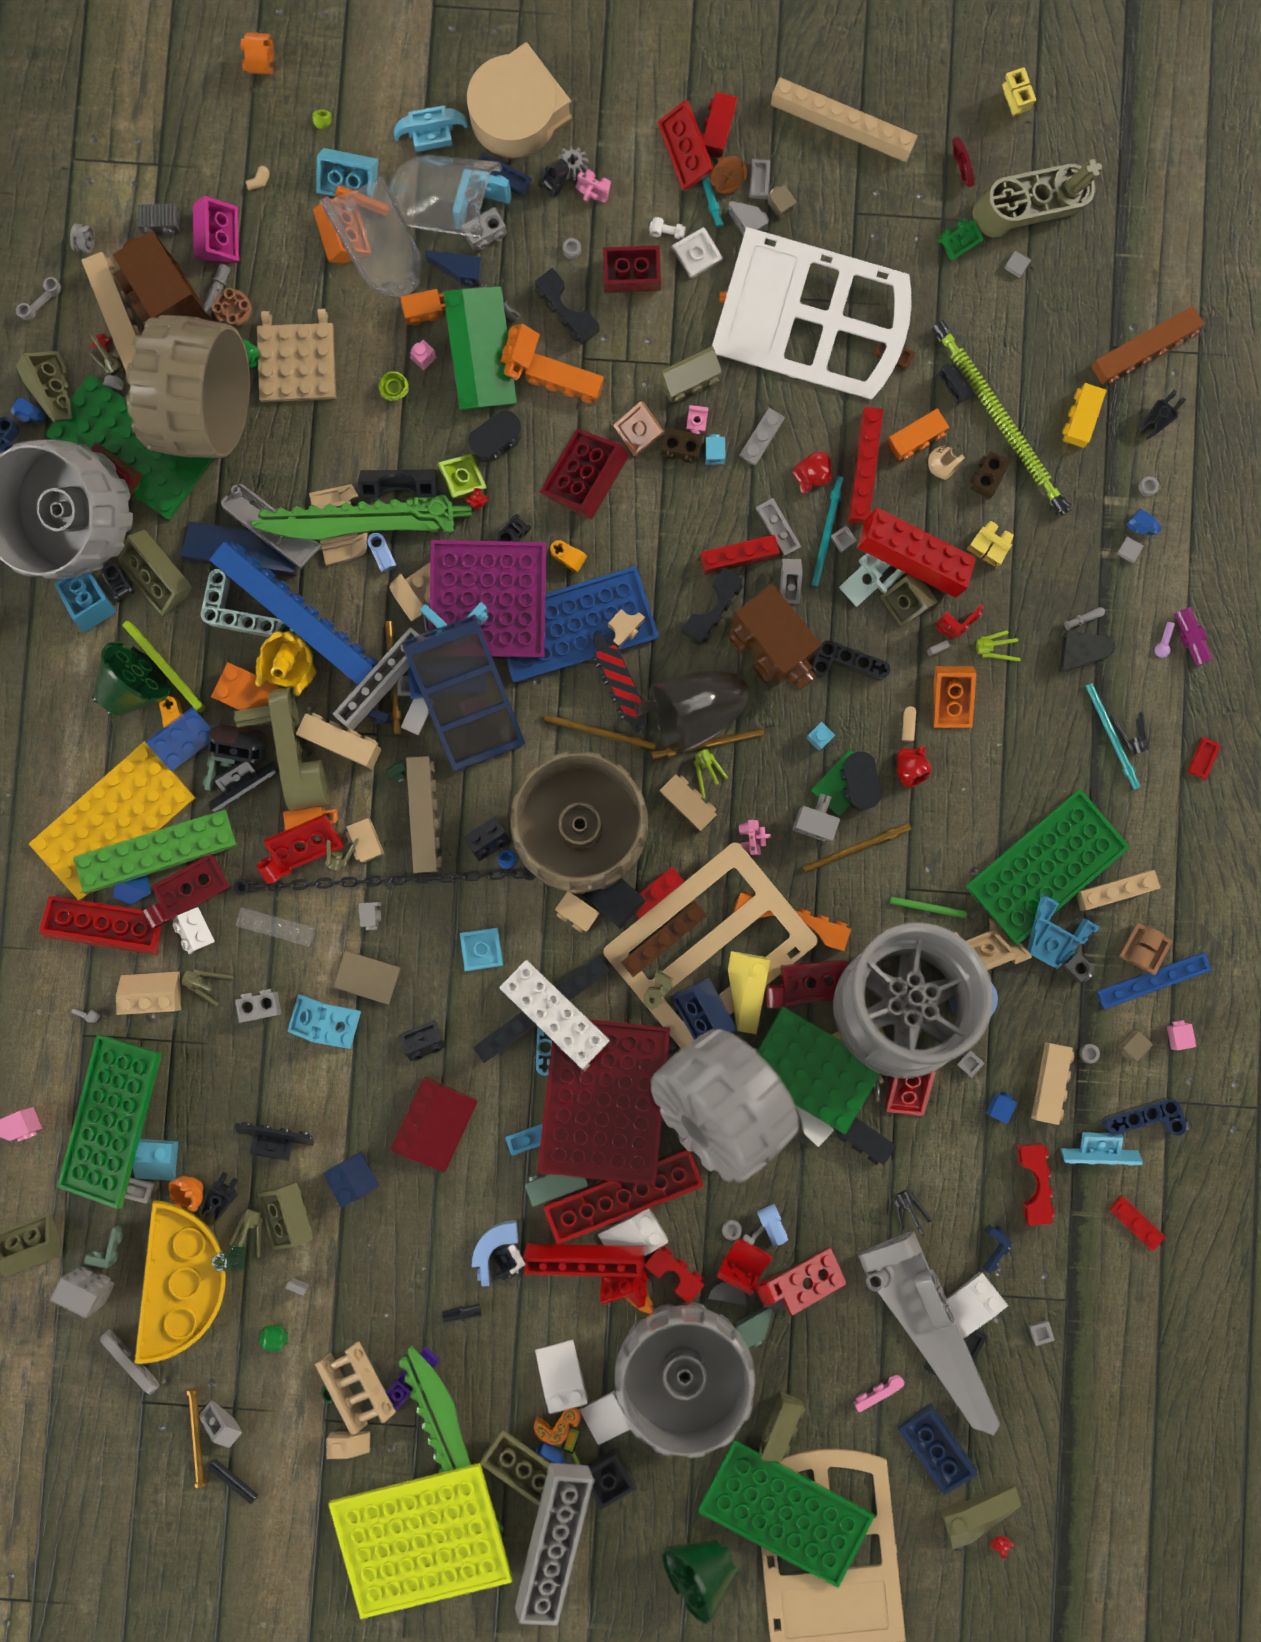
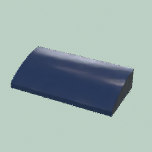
M931 1403L898 1427L902 1436L944 1495L977 1476L976 1466Z

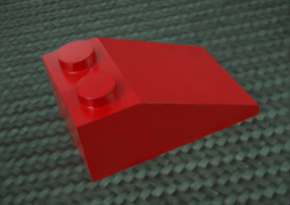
M936 1070L915 1078H895L889 1076L886 1112L924 1116Z

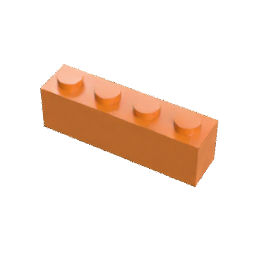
M536 353L533 355L529 369L525 371L526 380L530 384L536 386L540 384L554 392L556 390L561 391L564 395L571 398L574 396L579 397L583 402L589 404L592 402L597 404L604 384V376Z

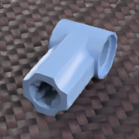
M379 533L371 534L368 537V546L381 572L392 570L397 565L384 537ZM380 539L382 544L379 547H373V541Z
M775 1204L758 1210L757 1214L763 1228L765 1227L773 1247L788 1241Z

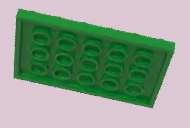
M785 1007L781 1008L756 1051L780 1079L794 1105L844 1134L848 1131L880 1076V1073L862 1064L848 1050L843 1041Z

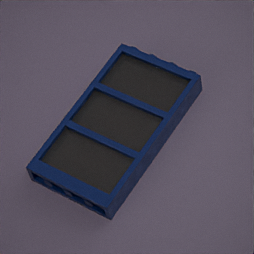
M476 614L402 642L403 650L453 771L464 770L471 764L482 763L492 756H501L505 751L519 749L525 744Z

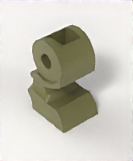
M657 969L655 981L660 983L661 987H649L644 995L645 1006L650 1009L657 1008L661 997H665L672 990L674 979Z

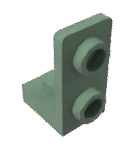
M213 755L209 756L207 767H209L208 775H205L203 780L205 790L213 792L215 785L214 777L217 775L219 762L220 766L230 768L239 761Z
M116 1226L112 1229L106 1255L103 1251L94 1250L86 1255L84 1264L108 1268L113 1263L115 1264L118 1258V1252H116L117 1245L120 1244L123 1236L121 1232L122 1226Z

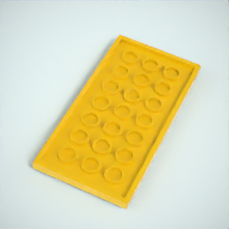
M144 741L33 839L29 845L78 901H82L90 893H83L73 857L161 830L189 806L196 797Z

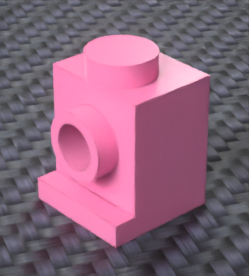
M424 340L416 343L410 352V358L423 371L437 358L434 349Z
M689 406L686 432L705 435L707 407ZM694 419L700 420V422H699V423H695V422H694Z

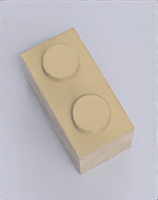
M366 818L347 826L348 832L345 833L349 843L354 842L356 838L359 839L353 850L357 861L360 860L361 863H365L385 855L371 819Z
M569 891L555 909L558 912L556 916L565 922L569 919L574 923L572 927L580 933L583 930L587 932L600 914Z

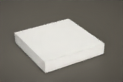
M704 227L672 245L674 253L690 279L723 261L721 254Z
M615 1391L580 1408L581 1414L598 1445L630 1430Z

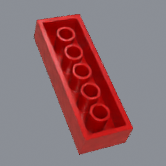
M877 507L866 518L857 549L955 598L968 588L976 557Z

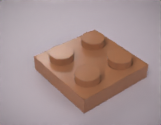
M640 401L613 425L634 456L640 454L664 433L643 401Z

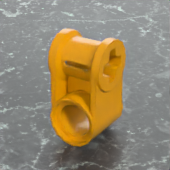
M556 540L551 544L550 553L552 558L568 569L578 573L587 555L561 540ZM562 547V552L556 554V549Z
M167 696L165 700L159 702L163 727H166L183 714L181 703L178 699ZM170 702L173 703L171 709L167 708V705H170Z

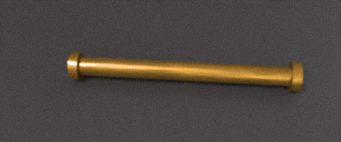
M198 1388L186 1390L190 1405L196 1475L195 1488L207 1485L203 1472L197 1403Z

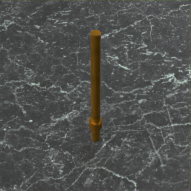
M393 621L385 622L387 652L394 646ZM394 684L390 689L392 709L390 711V720L393 723V735L401 734L400 719H402V714L399 711L398 696H395Z
M547 714L544 718V722L632 744V747L655 750L656 743L643 740L639 736L631 737Z
M759 728L676 747L673 745L667 746L666 749L653 751L651 754L653 759L666 756L668 758L675 757L676 754L763 736L764 730Z
M906 823L897 828H889L880 835L806 864L802 868L807 873L885 840H893L898 838V835L910 831L911 826L909 823Z

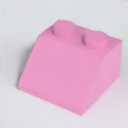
M34 1107L18 1111L0 1119V1137L9 1141L17 1139L18 1142L37 1135L36 1131L42 1129Z

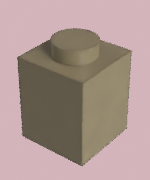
M785 184L781 187L777 186L769 192L767 203L779 220L795 211L797 202Z
M1133 1030L1118 1048L1122 1051L1120 1054L1126 1060L1138 1062L1153 1044L1139 1031Z

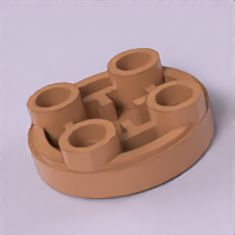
M226 288L216 297L212 310L218 322L226 321L227 324L238 328L246 324L250 319L252 306L244 293L232 288Z

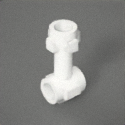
M659 217L653 218V221L650 223V234L654 237H660L661 232L674 234L675 239L684 238L685 227L682 224H677L676 227L664 225V220Z

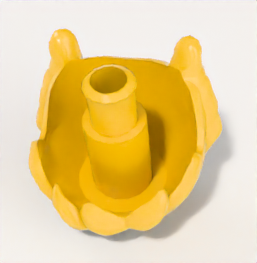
M276 631L262 644L260 655L256 659V686L262 687L268 681L274 685L293 688V694L299 696L316 675L313 653L308 643L298 634L291 631Z

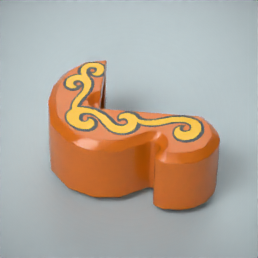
M577 1406L564 1410L554 1427L537 1416L534 1430L538 1438L550 1445H559L564 1442L570 1432V1424L576 1427L580 1422L582 1416L580 1407Z

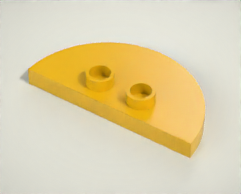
M154 1200L152 1206L135 1364L167 1359L195 1343L215 1319L225 1290L226 1271L224 1257L213 1232L192 1212L164 1201Z

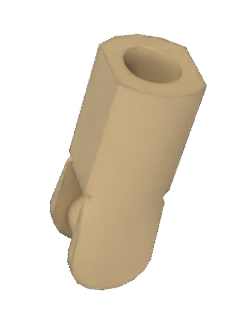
M912 706L907 707L904 711L901 740L903 742H914L916 709Z

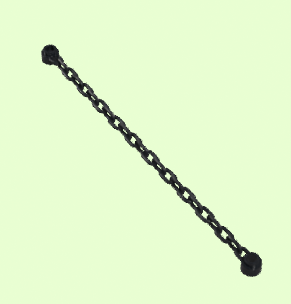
M525 866L524 868H516L508 873H505L502 869L490 870L488 874H480L479 871L474 870L466 871L463 875H456L454 872H441L439 876H431L429 873H418L414 877L408 878L404 874L391 875L388 879H382L381 876L375 875L367 876L365 880H357L356 877H343L340 881H333L331 878H319L316 882L309 883L306 879H296L289 884H284L280 880L274 882L280 883L278 885L280 888H271L272 885L269 884L259 885L257 882L237 880L233 884V891L238 895H245L248 892H257L259 888H267L269 891H281L284 887L304 890L308 886L316 885L319 889L331 888L333 884H340L346 888L355 887L358 883H365L367 886H379L382 882H390L392 885H403L407 881L414 880L417 884H426L431 882L432 879H439L440 882L446 883L454 882L456 878H463L465 881H478L481 877H488L490 880H501L505 876H513L515 879L531 881L536 876L528 877L526 875L528 868ZM516 871H522V876H516L518 874ZM492 872H502L500 873L501 877H491L493 876ZM477 873L475 875L477 878H468L469 875L466 874ZM442 875H452L451 878L453 879L442 880L444 878ZM418 876H428L426 877L427 881H417L419 880ZM394 877H403L401 879L403 882H393L395 881ZM378 878L377 882L379 883H369L370 880L368 879ZM344 880H353L352 883L355 884L344 885L346 883ZM319 881H330L328 886H319L321 885ZM295 882H305L303 883L305 887H294L296 886ZM241 884L245 885V889L243 891H240L239 886ZM255 884L254 888L256 889H250L249 885Z

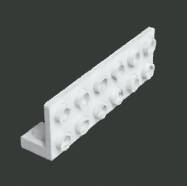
M527 960L499 987L584 1071L590 1066L589 1062L609 1042V1039Z

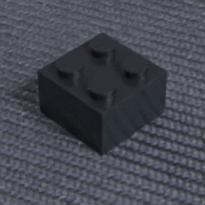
M616 1447L585 1465L589 1467L594 1479L591 1493L601 1510L636 1490L635 1480Z

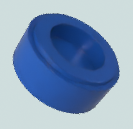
M504 850L498 854L497 859L500 867L508 869L516 865L517 856L514 851Z

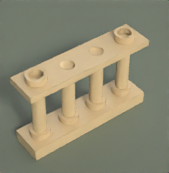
M359 1341L345 1351L346 1356L335 1360L331 1353L315 1364L351 1435L358 1433L368 1424L366 1420L379 1416L381 1422L384 1423L396 1413ZM351 1362L356 1373L344 1378L339 1367ZM360 1380L365 1391L353 1395L348 1385ZM369 1398L374 1409L362 1413L358 1402Z

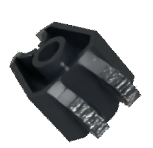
M1175 389L1165 400H1157L1141 423L1138 434L1147 425H1152L1153 430L1145 440L1157 435L1178 418L1177 410L1186 399L1184 397L1180 398L1176 405L1172 407L1168 402L1175 397L1177 393Z
M225 1172L221 1174L218 1181L214 1182L206 1190L200 1210L201 1221L211 1212L213 1217L209 1224L210 1226L218 1221L237 1197V1192L234 1188L238 1179L234 1178L231 1180L229 1186L224 1184L228 1175Z

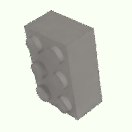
M80 1266L60 1278L50 1301L87 1318L105 1305L115 1283L111 1282V1279L105 1275L93 1273V1270L89 1267Z

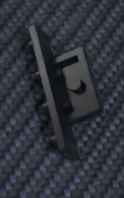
M239 761L214 777L215 783L223 793L208 802L212 813L224 809L228 803L238 800L244 793L255 789L264 780L271 779L278 772L275 763L272 761L256 771L251 763Z
M249 1122L235 1124L237 1133L254 1136L250 1150L251 1155L289 1161L294 1143L312 1146L314 1144L313 1136L308 1132L300 1131L299 1133H294L286 1128L276 1130L267 1125L258 1127L253 1126Z

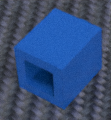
M1003 1091L1001 1095L995 1093L986 1114L1008 1124L1017 1102L1012 1100L1013 1096Z

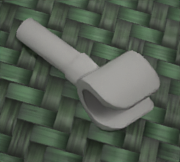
M76 1009L71 1011V1013L85 1018L87 1022L95 1023L100 1017V1014L94 1010H90L88 1014Z
M762 1225L751 1237L745 1234L742 1239L753 1245L755 1239L765 1230V1227L763 1228Z

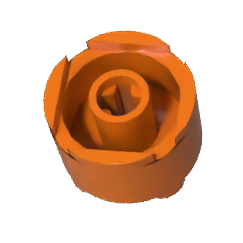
M247 32L244 35V39L241 38V50L244 51L245 59L242 60L243 71L252 74L272 75L273 68H270V62H274L273 40L269 39L271 34Z

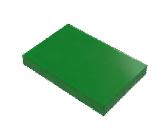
M851 749L811 790L818 799L820 793L825 794V798L827 795L832 797L828 808L837 817L850 806L848 799L845 800L843 788H846L845 781L841 780L840 769H842L844 760L854 753Z

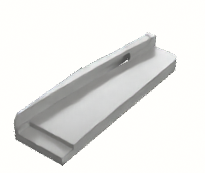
M239 484V487L238 485H233L230 489L231 494L229 496L226 495L221 501L224 511L300 569L318 550H322L321 545L315 540L280 536L253 528L251 525L252 521L262 520L258 518L260 510L265 508L271 513H274L276 510L243 484ZM252 501H255V502L261 504V505L264 506V507L262 508V507L258 506L257 504L253 503Z

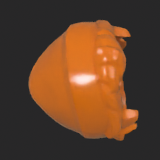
M181 1176L170 1181V1200L174 1201L178 1207L189 1211H197L204 1200L203 1183L196 1178Z

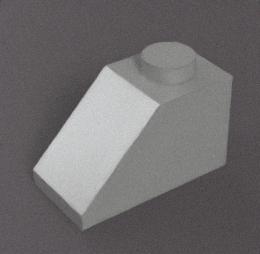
M733 201L729 203L728 212L743 235L745 234L746 227L762 232L767 231L768 217L758 207Z
M782 559L780 593L789 604H799L803 572L801 559Z
M212 1400L199 1414L201 1422L214 1443L230 1448L242 1433L236 1420Z

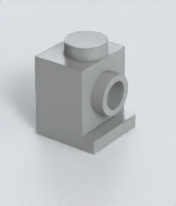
M381 902L359 903L360 927H365L366 930H377L378 922H381V911L377 910V907L381 906Z

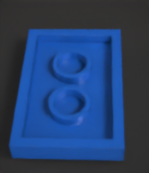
M192 707L149 738L146 743L169 770L173 771L209 744V730L211 727Z

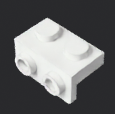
M198 907L173 919L174 931L177 934L179 933L182 939L181 945L185 951H188V954H192L196 950L215 942Z

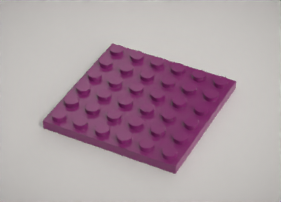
M431 540L430 609L446 624H451L467 618L482 602L487 607L489 613L487 614L488 619L480 627L492 657L544 658L546 542ZM429 621V631L437 629V627ZM477 632L469 639L465 638L458 646L450 641L429 649V656L486 657Z

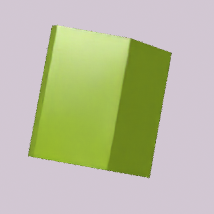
M472 454L438 463L453 498L468 497L470 494H473L474 488H480L481 491L487 488Z

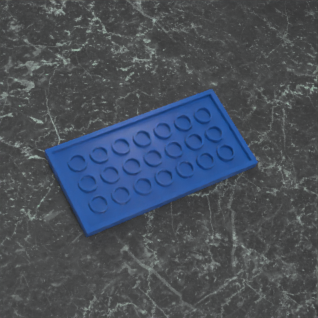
M637 567L627 568L545 594L544 658L506 657L513 683L522 682L592 660L595 657L594 652L597 651L593 638L598 634L603 635L608 646L614 645L613 640L616 635L608 627V623L621 609L628 615L641 613L645 617V621L637 629L639 631L632 640L628 638L618 648L619 651L659 639Z

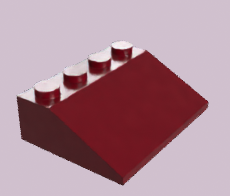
M577 428L540 493L569 510L592 520L627 461L629 454L620 444Z
M427 1076L424 1077L390 1150L408 1159L446 1172L478 1100Z

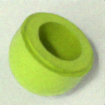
M326 110L313 112V123L317 128L325 129L330 126V112Z

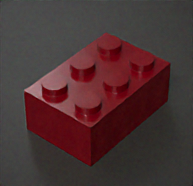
M660 245L603 247L605 293L661 291Z

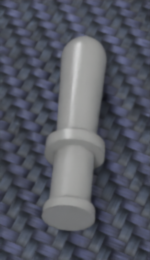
M1099 607L1082 616L1077 615L1075 619L1064 622L1065 628L1070 630L1075 626H1083L1085 622L1102 617L1105 614V609Z

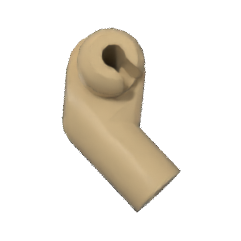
M260 166L255 178L246 181L248 190L266 185L269 178L267 167Z

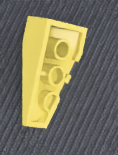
M731 951L728 974L737 1031L757 1034L770 958Z

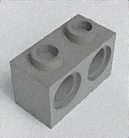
M495 207L462 225L463 232L474 252L485 249L491 242L499 241L507 234L506 226ZM493 224L498 225L495 229L489 228ZM476 233L482 234L479 238L473 237Z
M271 989L259 991L260 995L253 996L252 993L240 995L241 999L235 1000L239 1023L280 1015L281 1008L278 992H272ZM266 998H269L272 1002L269 1009L264 1006ZM246 1002L252 1004L253 1009L251 1012L245 1010Z

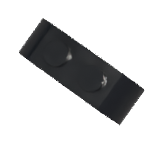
M501 410L473 430L468 439L473 456L479 461L491 462L493 459L498 460L501 458L503 452L508 448L513 449L516 447L522 436L520 420L514 413Z
M224 724L217 725L209 730L208 750L215 757L257 763L266 758L267 736L258 730L237 728Z
M855 752L848 756L842 764V769H840L841 780L845 781L846 788H843L845 800L848 799L849 804L853 808L868 810L876 806L882 797L875 759L866 752Z

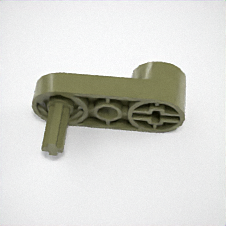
M1091 159L1083 167L1077 164H1066L1003 177L997 180L976 201L972 211L973 219H975L979 230L983 234L990 237H1001L1006 235L1012 228L1074 215L1080 212L1093 199L1095 193L1094 179L1100 175L1099 172L1102 170L1101 163L1096 164L1095 159Z
M290 687L269 691L268 706L234 711L237 728L272 722L283 794L290 811L330 804V788L324 763L321 759L306 762L303 740L296 735L300 722L296 701Z

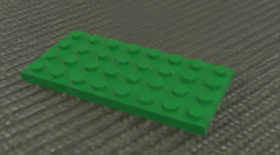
M90 374L70 400L72 419L70 421L54 422L45 434L51 440L80 443L92 449L95 442L102 445L143 475L132 495L169 521L213 462L212 458L181 457L147 449L137 439L132 429L134 419L128 413L126 399L108 386H104L102 382Z
M1078 789L965 885V887L1016 946L1031 934L1042 894L1059 903L1054 911L1055 913L1124 854L1130 846L1081 789Z
M96 1035L57 1185L58 1188L116 1209H122L162 1053L105 1035Z
M736 1438L732 1441L698 1507L699 1513L836 1588H839L875 1517L872 1512L780 1462L761 1459L758 1450Z

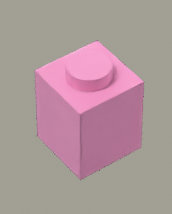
M1179 1020L1172 1022L1173 1025L1166 1026L1171 1049L1182 1050L1196 1047L1192 1024Z

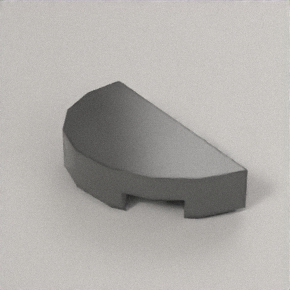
M725 1281L715 1285L708 1295V1299L746 1305L745 1293Z

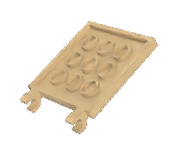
M318 309V324L272 325V316L269 315V311H261L263 326H257V341L260 359H258L260 402L336 399L334 326L332 323H328L326 309Z

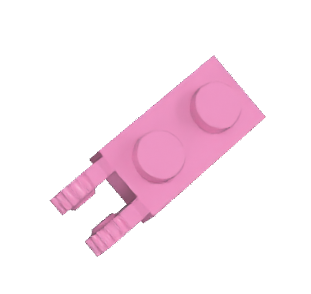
M899 1375L891 1376L888 1378L887 1384L880 1383L873 1387V1391L869 1394L862 1393L858 1395L853 1403L858 1412H862L900 1390L905 1382Z

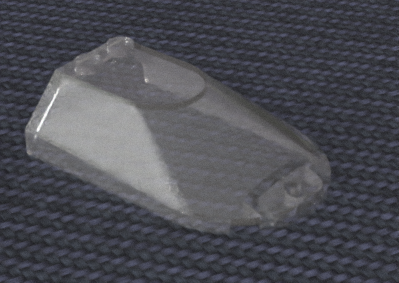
M437 155L415 157L403 164L392 177L387 193L388 205L396 219L407 226L481 238L483 233L480 226V208L490 173L492 171H501L502 166L499 162Z
M382 176L357 190L333 199H329L326 196L319 201L360 276L372 289L382 295L398 298L410 294L417 288L420 283V272L422 271L421 256Z

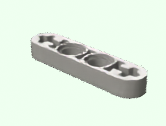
M107 1330L100 1337L103 1346L146 1393L152 1394L159 1387L156 1378L142 1363L135 1364L136 1356L113 1331Z

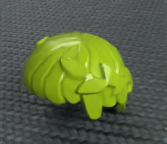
M387 372L380 378L378 385L380 394L384 399L397 401L407 395L409 385L401 373Z

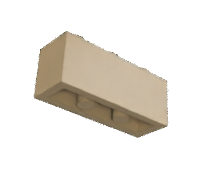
M675 774L659 792L701 832L717 815L715 813L716 808L709 802L706 804L701 799L703 796L695 788L691 790L687 786L689 782L682 775L678 777Z

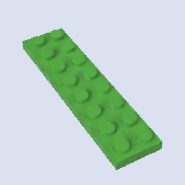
M224 809L73 858L83 893L88 894L236 847L237 844L227 811Z

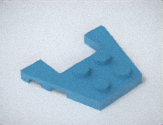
M1042 894L1027 950L1032 956L1059 969L1075 953L1074 950L1081 943L1084 944L1088 940L1087 937L1092 932L1098 931L1100 927L1083 918L1073 935L1049 922L1059 903Z

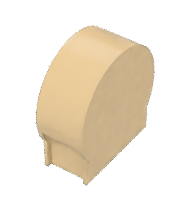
M527 42L510 54L488 60L477 69L470 80L467 90V104L473 132L486 149L499 156L519 158L537 152L550 140L556 129L572 119L569 108L570 98Z

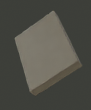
M345 951L333 988L389 1005L401 967Z

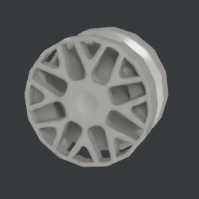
M75 223L70 233L71 248L74 251L82 250L85 253H90L94 247V230L92 226L85 225L82 227L81 224Z

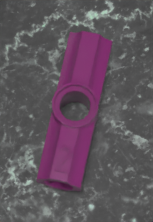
M1191 607L1175 613L1174 616L1181 630L1182 643L1186 648H1189L1196 666L1213 660L1206 643V632L1201 625H1198Z

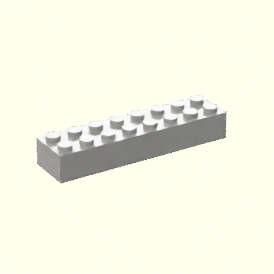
M549 1464L515 1605L519 1624L558 1625L594 1480L588 1466Z

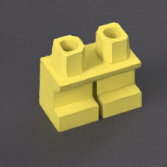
M1025 67L1008 72L1005 76L1006 82L1002 87L1012 116L1015 117L1024 112L1031 111L1036 98L1031 85H1029L1030 81Z
M990 521L977 533L967 550L979 558L984 556V561L998 568L1012 546L1010 543L1014 535L1004 531L1001 537L994 534L999 526Z

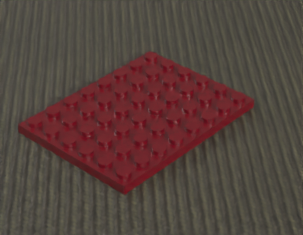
M588 1019L609 1039V1042L589 1062L590 1066L585 1071L552 1040L537 1173L655 1186L662 1115L661 1107L655 1103L652 1095V1078L667 1062L670 1028Z

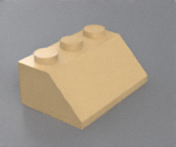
M180 972L121 975L116 993L117 1015L181 1010Z

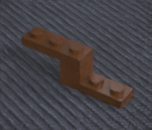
M694 901L621 962L632 977H635L707 915Z

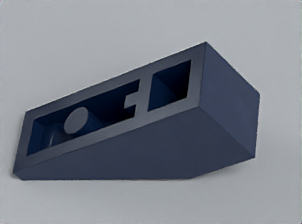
M425 250L427 262L454 280L464 284L466 287L480 285L483 267L481 257Z

